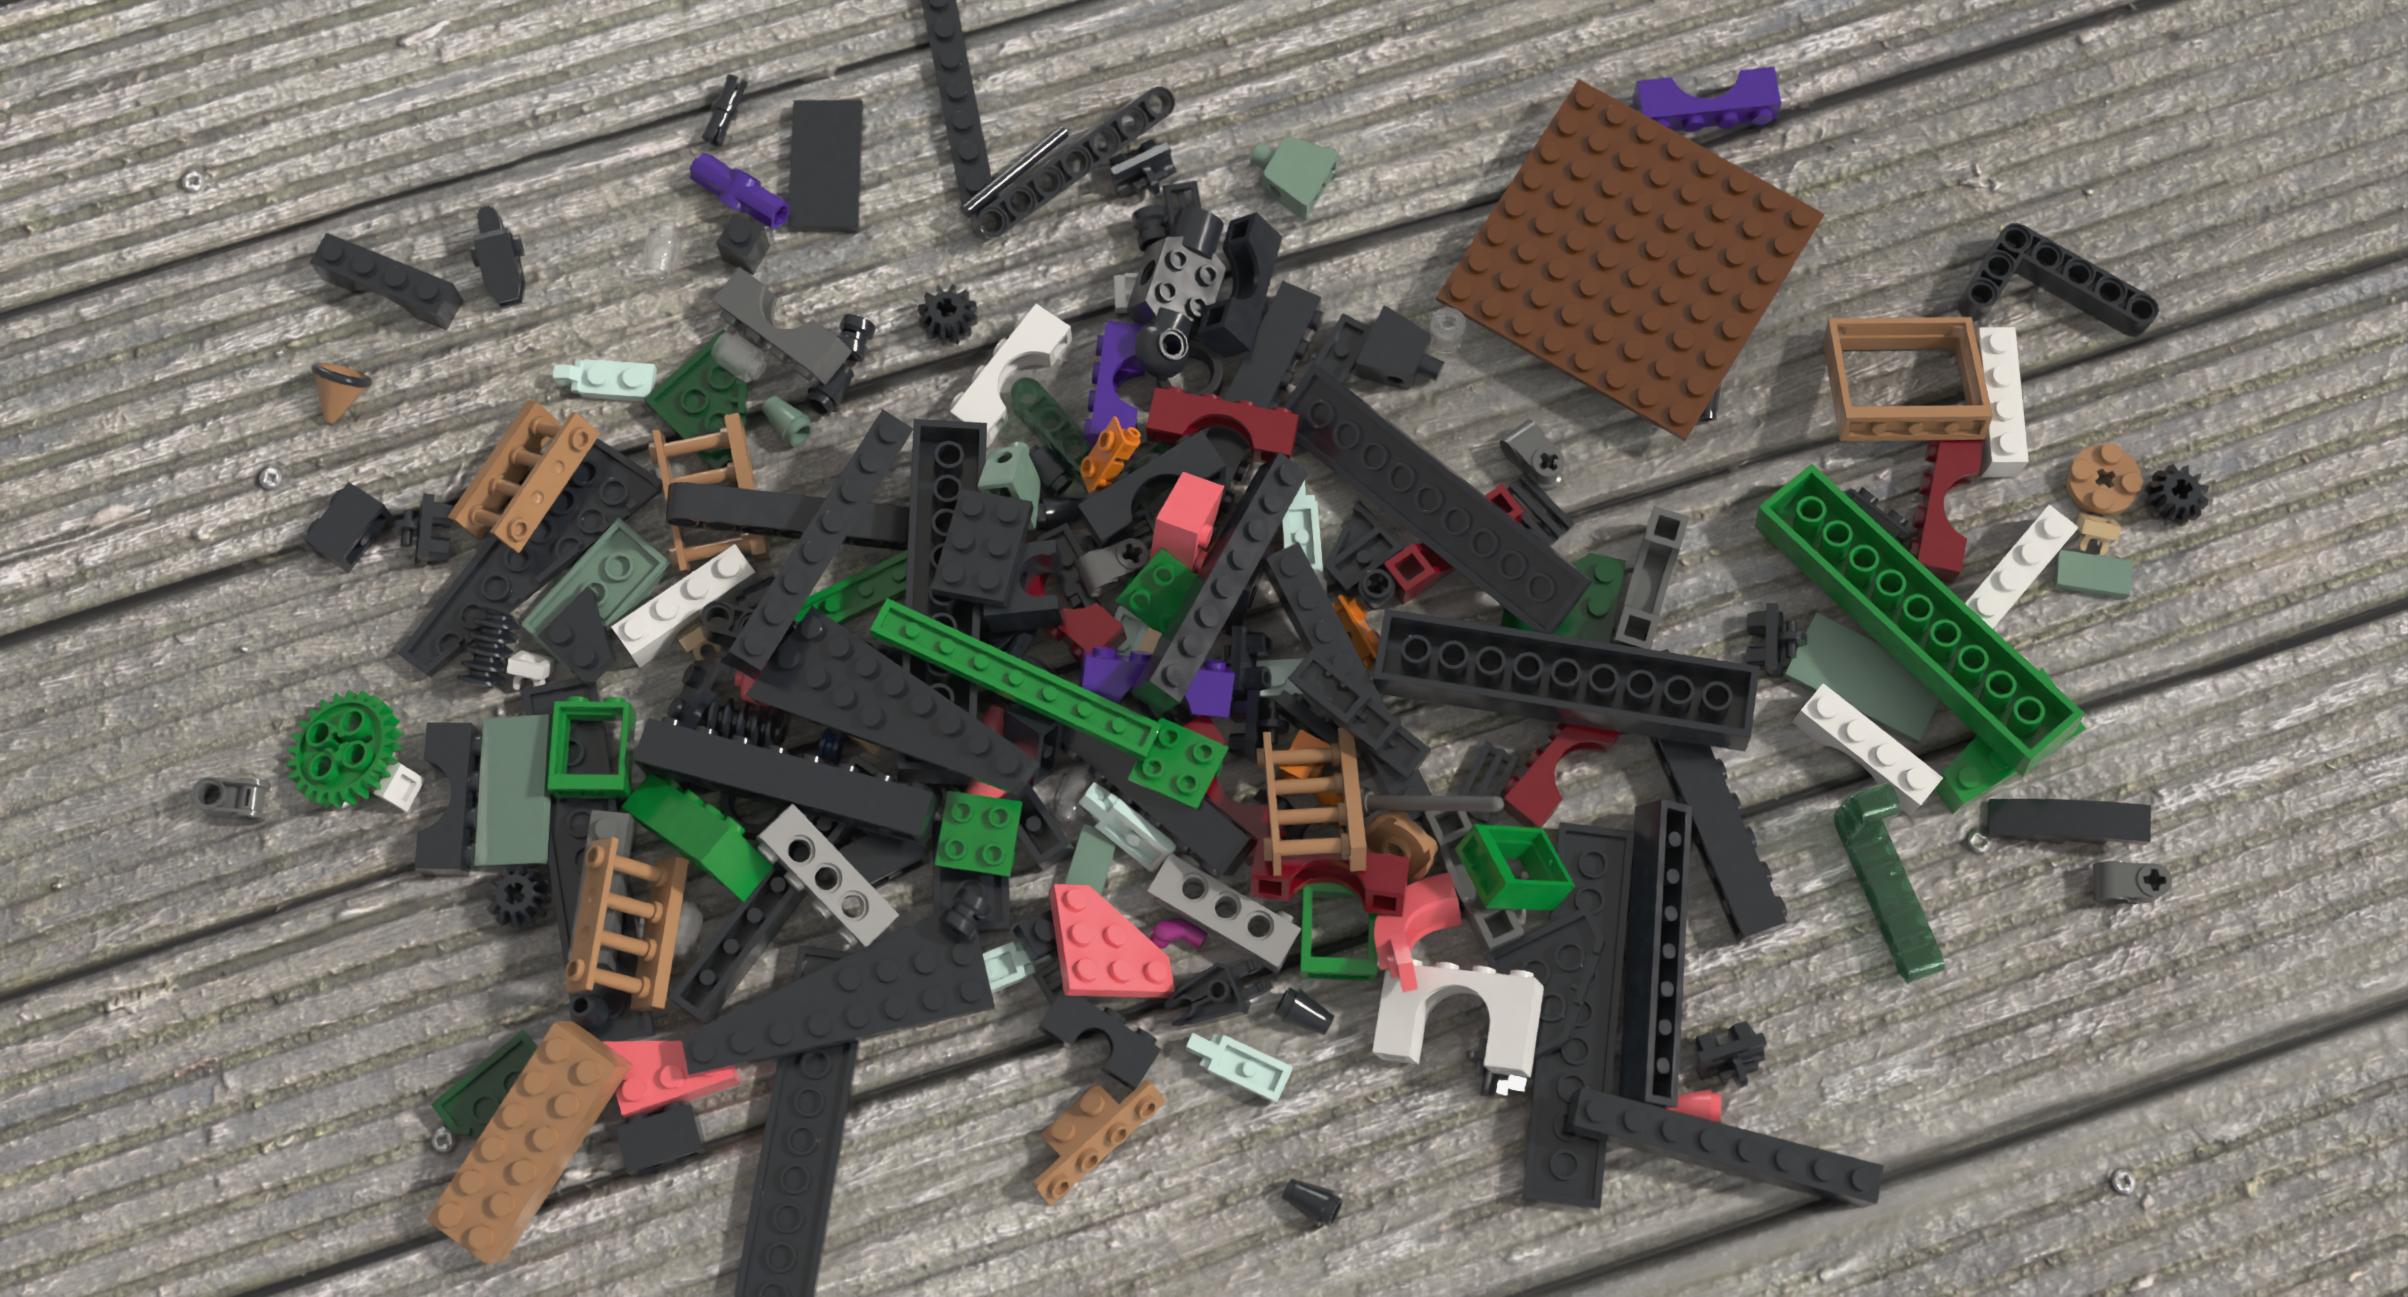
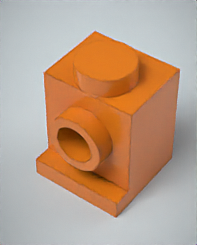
M1300 729L1289 750L1331 748V745ZM1326 763L1280 765L1278 777L1283 780L1319 778Z

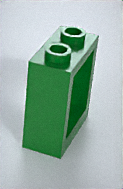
M579 696L567 697L566 701H554L547 789L555 798L628 799L631 796L636 711L630 702H626V699L620 697H606L603 699V702H589V699ZM571 721H622L618 775L567 774Z
M1474 824L1455 848L1486 908L1555 910L1575 887L1543 828ZM1505 859H1520L1531 880L1515 879Z
M1319 882L1303 887L1299 978L1375 982L1378 955L1374 939V926L1378 914L1368 912L1367 959L1311 957L1313 896L1358 897L1348 888L1336 883Z

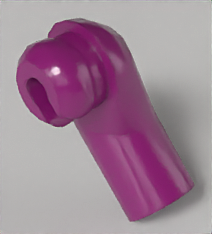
M1174 918L1156 923L1152 928L1153 933L1150 936V940L1160 949H1164L1169 945L1170 941L1182 939L1199 950L1204 944L1208 933L1183 918Z

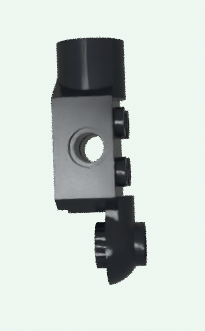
M1196 207L1179 208L1176 212L1169 237H1165L1146 248L1126 309L1135 323L1144 325L1136 336L1135 352L1142 368L1153 377L1161 379L1172 378L1183 370L1188 361L1189 354L1187 339L1197 335L1205 306L1215 303L1226 270L1224 264L1215 254L1224 223L1218 216L1204 209ZM1163 342L1168 347V353L1163 348Z

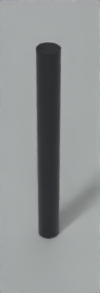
M1063 126L1056 128L960 207L962 213L970 218L1068 138L1067 130Z

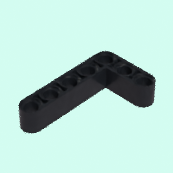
M2011 223L2002 229L1958 303L1959 312L1963 317H1971L1972 321L1984 319L1998 300L2013 273H2016L2129 337L2142 335L2159 313V306L2150 295L2019 223ZM2006 241L2014 243L2017 248L2010 247ZM2037 259L2045 260L2049 266L2042 265ZM1989 268L1996 269L2000 272L2001 276L1994 275L1990 272ZM2068 276L2075 277L2079 280L2080 284L2072 282ZM2100 294L2107 295L2112 302L2104 300ZM1972 296L1980 297L1984 303L1976 302ZM2132 311L2139 313L2143 319L2136 318Z

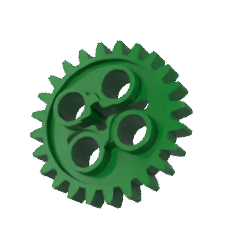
M348 690L345 698L338 693H334L332 704L322 699L319 712L313 709L308 710L311 717L309 722H298L300 727L303 728L302 733L291 735L297 741V746L287 749V752L295 757L286 763L287 767L294 770L290 774L289 779L297 783L295 789L304 794V797L315 804L319 803L325 808L332 804L341 809L344 801L354 806L357 795L362 796L366 800L369 799L368 789L372 786L380 790L381 785L378 779L381 776L390 778L391 774L386 768L388 765H395L399 762L392 757V754L403 748V746L394 741L403 735V732L396 728L400 720L392 714L394 710L385 704L384 701L375 695L370 696L362 690L358 695Z

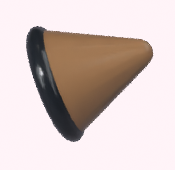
M322 362L311 365L323 417L328 423L336 422L356 399L373 384L372 379L366 374L347 367Z

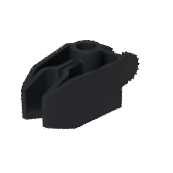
M484 205L477 213L480 234L473 235L474 246L470 247L475 267H480L485 286L501 308L521 304L526 288L520 257L525 256L520 235L514 236L508 227L505 228L501 216H499L493 206Z
M1255 958L1234 968L1217 962L1179 987L1164 1004L1165 1008L1172 1010L1193 1002L1192 1010L1171 1022L1172 1026L1183 1028L1205 1026L1246 1015L1251 1006V999L1273 989L1270 980H1261L1248 988L1244 987L1241 980L1242 977L1253 974L1263 968L1262 959Z

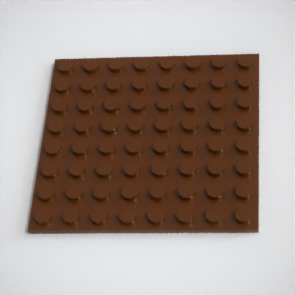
M1578 79L1436 296V300L1663 430L1686 441L1825 214Z

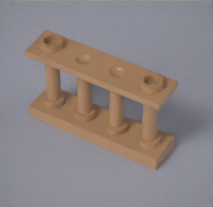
M528 399L448 518L470 536L479 540L488 527H492L490 532L513 551L520 553L600 433L575 412H571L563 426L559 425L560 421L539 403ZM549 438H554L543 455H539ZM529 467H532L533 470L522 485L518 484ZM509 497H512L513 499L502 515H499L498 513Z
M739 413L725 415L726 427L720 428L718 433L666 443L665 437L659 429L652 431L654 442L648 444L652 463H659L666 504L668 485L674 482L713 485L731 481L732 484L738 483L739 488L757 490L744 424ZM724 446V449L731 448L733 462L727 463V467L675 478L672 477L669 457ZM671 525L675 546L669 548L673 568H679L684 577L692 573L690 562L716 557L734 544L740 551L745 550L746 554L752 553L756 562L771 560L766 536L741 533L740 537L686 547L683 527Z
M1338 728V743L1331 744V748L1272 751L1271 732H1263V748H1256L1257 770H1265L1270 837L1264 838L1265 861H1272L1273 875L1281 876V856L1341 853L1342 856H1349L1350 871H1366V839L1354 737L1344 728ZM1332 763V766H1339L1340 773H1334V777L1275 780L1274 766ZM1335 792L1336 796H1343V803H1337V807L1277 810L1276 795ZM1338 822L1339 826L1346 825V833H1341L1340 837L1280 841L1279 825Z
M609 837L591 841L590 848L585 857L587 867L571 958L565 970V977L567 979L565 992L592 991L595 983L631 993L630 1009L642 1012L665 1009L689 860L674 856L655 860V864L652 866L616 855L618 838ZM613 870L649 880L651 888L648 903L611 893L610 887ZM607 908L644 918L642 940L603 930ZM600 945L637 955L636 977L596 968Z

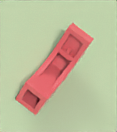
M1450 872L1424 878L1408 885L1403 917L1378 914L1374 926V939L1380 970L1389 968L1391 979L1399 978L1403 993L1418 989L1411 957V950L1416 942L1433 931L1462 925L1458 897Z

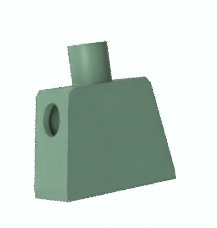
M1287 136L1283 139L1276 152L1262 144H1258L1251 156L1250 163L1264 169L1261 186L1263 191L1299 218L1307 221L1338 169L1339 153Z
M1012 442L1007 448L993 449L989 452L978 482V488L982 493L1032 501L1034 509L1028 530L1036 528L1040 477L1029 456V447L1023 442Z

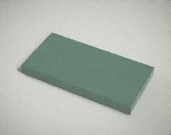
M618 517L524 618L521 628L574 674L538 635L589 586L597 594V605L600 615L605 621L608 638L614 631L611 626L628 616L645 595L668 573L673 565Z
M1816 612L1805 632L1807 635V645L1797 648L1796 658L1791 660L1783 678L1813 693L1824 683L1874 724L1917 745L1940 700L1882 645Z
M552 715L483 718L474 866L487 868L547 865L551 792L547 788L553 725Z

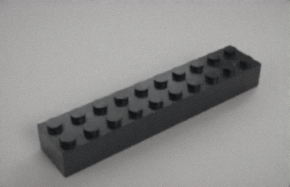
M914 419L905 606L979 640L981 603L934 595L931 587L960 489L980 492L978 482L986 463L987 423ZM903 650V669L977 718V684ZM898 752L897 782L973 785L974 778L944 770L940 766L923 760L919 761L911 758L909 755Z
M1385 609L1373 674V684L1378 693L1382 695L1745 752L1751 738L1760 666Z

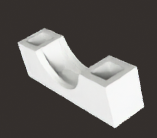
M1035 304L1030 312L1025 311L1020 315L1011 336L1008 339L1003 338L997 344L991 361L987 366L981 365L972 377L971 386L965 393L960 392L950 405L952 421L987 423L986 448H988L1008 422L1007 410L1000 398L1001 389L1006 379L1013 372L1025 366L1042 365L1052 367L1072 341L1071 326L1038 304Z
M2015 327L1979 328L1975 336L1993 415L1984 442L1980 465L1981 477H2017L2029 461Z
M2048 505L1965 604L1993 629L2079 527L2051 505Z
M734 544L611 627L640 668L669 649L676 635L692 620L700 616L704 606L709 602L724 601L735 604L737 603L735 597L743 594V589L760 581L754 569Z
M1824 683L1792 721L1793 724L1821 746L1836 748L1860 763L1876 780L1880 793L1909 816L1921 806L1943 779L1941 775Z

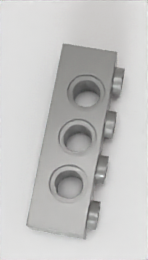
M794 804L788 806L756 837L761 843L757 847L758 851L771 864L778 861L788 871L784 878L798 892L805 889L814 898L810 903L811 906L825 920L831 916L840 925L837 933L851 947H854L856 944L861 948L867 947L899 916ZM801 841L806 845L808 854L803 862H795L790 858L788 847L791 842ZM821 868L830 870L834 876V883L828 890L820 889L815 883V874ZM847 896H854L860 903V911L853 918L846 916L841 908L842 901Z
M1170 853L1147 890L1148 899L1204 930L1212 937L1252 960L1261 958L1264 967L1278 974L1300 937L1301 928L1296 926L1298 921L1284 911L1278 910L1276 914L1263 907L1265 902L1261 898L1251 897V892L1246 891L1243 895L1232 889V882L1219 874L1216 877L1206 874L1198 869L1200 864L1185 854L1177 857ZM1189 884H1198L1203 888L1204 893L1198 899H1189L1183 894V889ZM1228 902L1234 905L1237 911L1230 918H1221L1217 915L1215 909L1219 904ZM1255 921H1261L1268 926L1269 932L1263 937H1254L1249 933L1248 927Z

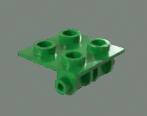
M1161 548L1137 576L1131 575L1124 584L1126 588L1115 601L1151 629L1162 633L1163 637L1197 575L1165 549Z
M1161 717L1158 723L1162 724L1161 729L1146 760H1137L1128 780L1197 810L1214 776H1219L1223 767L1222 761L1229 747Z
M947 791L935 866L1010 877L1011 869L1015 864L1016 853L1014 851L1022 802Z

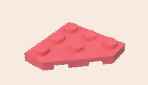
M1054 884L1050 888L1049 896L1064 996L1169 998L1175 992L1169 956L1089 885Z

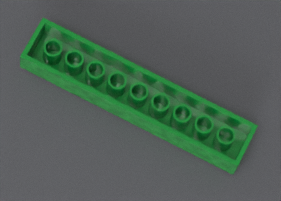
M1810 464L1759 506L1755 528L2019 775L2024 777L2076 732L2085 713L1813 464Z

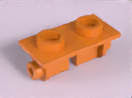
M1116 416L1112 418L1106 429L1100 433L1097 443L1089 455L1082 461L1080 472L1088 493L1095 490L1096 487L1104 490L1112 485V481L1124 467L1123 461L1116 458L1129 460L1140 444V432L1133 427H1129L1127 430L1121 429Z
M1340 594L1338 598L1342 604L1339 606L1338 602L1332 603V606L1347 634L1351 633L1353 636L1350 640L1367 670L1374 665L1371 659L1377 657L1380 634L1375 629L1370 630L1364 620L1368 616L1367 612L1359 600L1356 598L1352 600V598Z

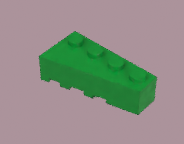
M2041 668L2039 672L2054 684L2045 670ZM2080 722L2076 732L2052 753L2074 741L2086 730L2082 722ZM1977 735L1940 774L1943 779L1934 789L1953 815L2012 779L2018 773Z
M650 773L621 807L642 827L673 850H676L693 865L699 866L712 879L722 886L725 885L736 897L745 902L774 866L742 837L745 829L729 816L723 821L725 816L709 803L702 807L705 803L687 789L685 791L671 778L666 777L663 781Z

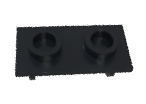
M1861 487L1858 492L1850 488L1849 491L1854 494L1851 500L1901 545L1904 540L1898 536L1902 531L1908 535L1911 533L1905 528L1909 521L1892 508L1888 514L1875 506L1880 499L1865 488Z

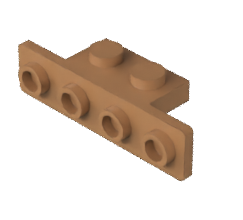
M1148 1079L1145 1080L1118 1104L1096 1083L1040 1134L1060 1157L1033 1182V1186L1049 1205L1054 1204L1059 1198L1065 1196L1071 1187L1089 1171L1095 1169L1103 1158L1118 1145L1122 1144L1146 1119L1152 1117L1157 1109L1164 1104L1165 1100L1154 1084Z

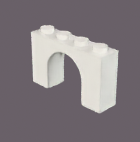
M1412 959L1418 989L1403 993L1399 978L1391 979L1389 968L1385 970L1372 1050L1379 1058L1387 1061L1419 1064L1425 1025L1432 1009L1440 1001L1451 995L1472 994L1484 1000L1490 1015V1028L1484 1066L1495 1074L1531 1078L1544 986L1536 978H1533V973L1511 970L1510 975L1496 974L1495 969L1485 966H1474L1473 971L1459 970L1458 965L1447 962H1437L1436 967L1422 966L1421 961Z

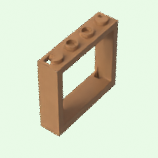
M1971 317L1828 319L1823 338V348L1840 441L1985 440L1993 415ZM1955 349L1967 405L1852 407L1842 350Z

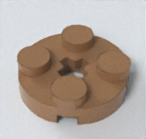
M2115 443L2094 445L2082 450L2071 462L2068 468V478L2066 479V489L2074 504L2087 513L2092 511L2097 514H2103V517H2111L2124 512L2136 500L2139 491L2143 487V478L2141 477L2138 465L2129 454ZM2098 473L2109 476L2111 488H2108L2105 484L2099 486L2096 483V480L2099 478Z
M1393 810L1391 813L1380 814L1365 828V838L1368 846L1366 852L1410 857L1408 884L1420 881L1432 868L1434 855L1438 851L1437 842L1428 836L1417 823L1411 820L1405 811ZM1397 845L1402 850L1399 852L1394 846Z

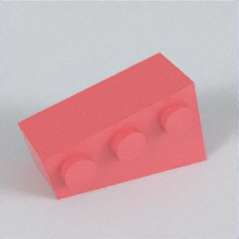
M1182 472L1156 518L1150 560L1163 548L1198 575L1209 556L1207 550L1224 486Z
M682 1041L603 1042L633 1064L615 1091L621 1114L625 1118L640 1113L651 1115L662 1111V1107L680 1101L686 1103L741 1084L736 1067L689 1078Z

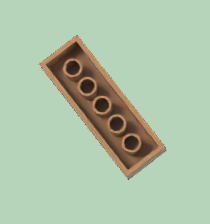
M572 1020L554 1022L426 1220L485 1264L489 1265L506 1260L633 1064Z

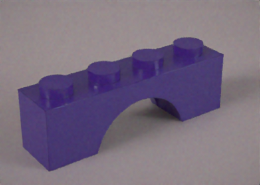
M1775 66L1740 70L1736 83L1731 90L1716 98L1703 99L1691 96L1681 90L1672 77L1639 80L1636 82L1632 96L1635 110L1673 131L1684 130L1686 132H1695L1704 127L1714 126L1725 129L1742 123L1763 125L1776 119L1782 104Z
M1106 321L1105 334L1098 335L1096 356H1101L1100 363L1094 362L1092 384H1097L1096 391H1089L1088 412H1093L1092 419H1085L1083 440L1090 441V452L1097 443L1100 433L1106 429L1114 416L1118 418L1121 429L1127 430L1129 427L1137 429L1138 409L1121 400L1116 394V390L1124 382L1145 375V370L1137 360L1135 352L1136 336L1144 326L1142 324ZM1134 452L1129 459L1133 460Z
M1093 646V651L1083 650L1079 686L1119 704L1124 694L1136 684L1152 653L1131 650L1130 656L1115 654V649L1104 646ZM1204 659V663L1199 668L1184 695L1187 707L1192 714L1229 718L1235 673L1230 667H1226V662L1216 659Z

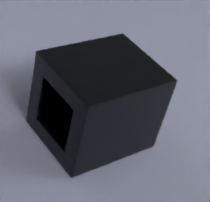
M735 214L732 215L716 242L724 262L737 268L740 267L754 275L770 248L765 228Z

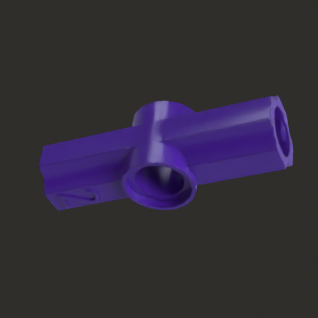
M705 152L698 158H695L691 164L690 179L718 195L717 199L725 205L743 214L747 213L757 221L773 229H777L787 220L790 214V203L762 187V182L737 168H731L716 157Z

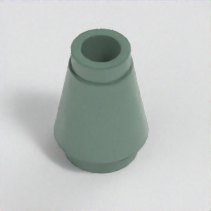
M777 396L770 397L763 404L762 412L766 415L784 443L799 446L811 436L813 426L810 423L809 416Z

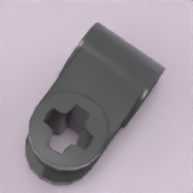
M1528 419L1499 441L1505 456L1522 473L1525 472L1543 491L1552 490L1558 486L1565 465L1564 456L1534 421Z
M1129 538L1106 548L1086 553L1075 561L1074 566L1090 597H1098L1124 585L1131 575L1137 576L1148 561L1149 552L1143 542L1138 539Z
M204 777L193 785L191 799L209 817L260 823L265 822L266 814L262 812L265 794L270 791L271 784L263 780L251 778ZM220 790L219 799L213 804L206 805L207 796L213 791Z
M2105 861L2093 864L2095 903L2098 904L2151 903L2166 894L2172 885L2170 872L2161 864L2126 863L2122 861ZM2148 877L2150 883L2156 884V888L2152 890L2150 884L2144 883V879Z

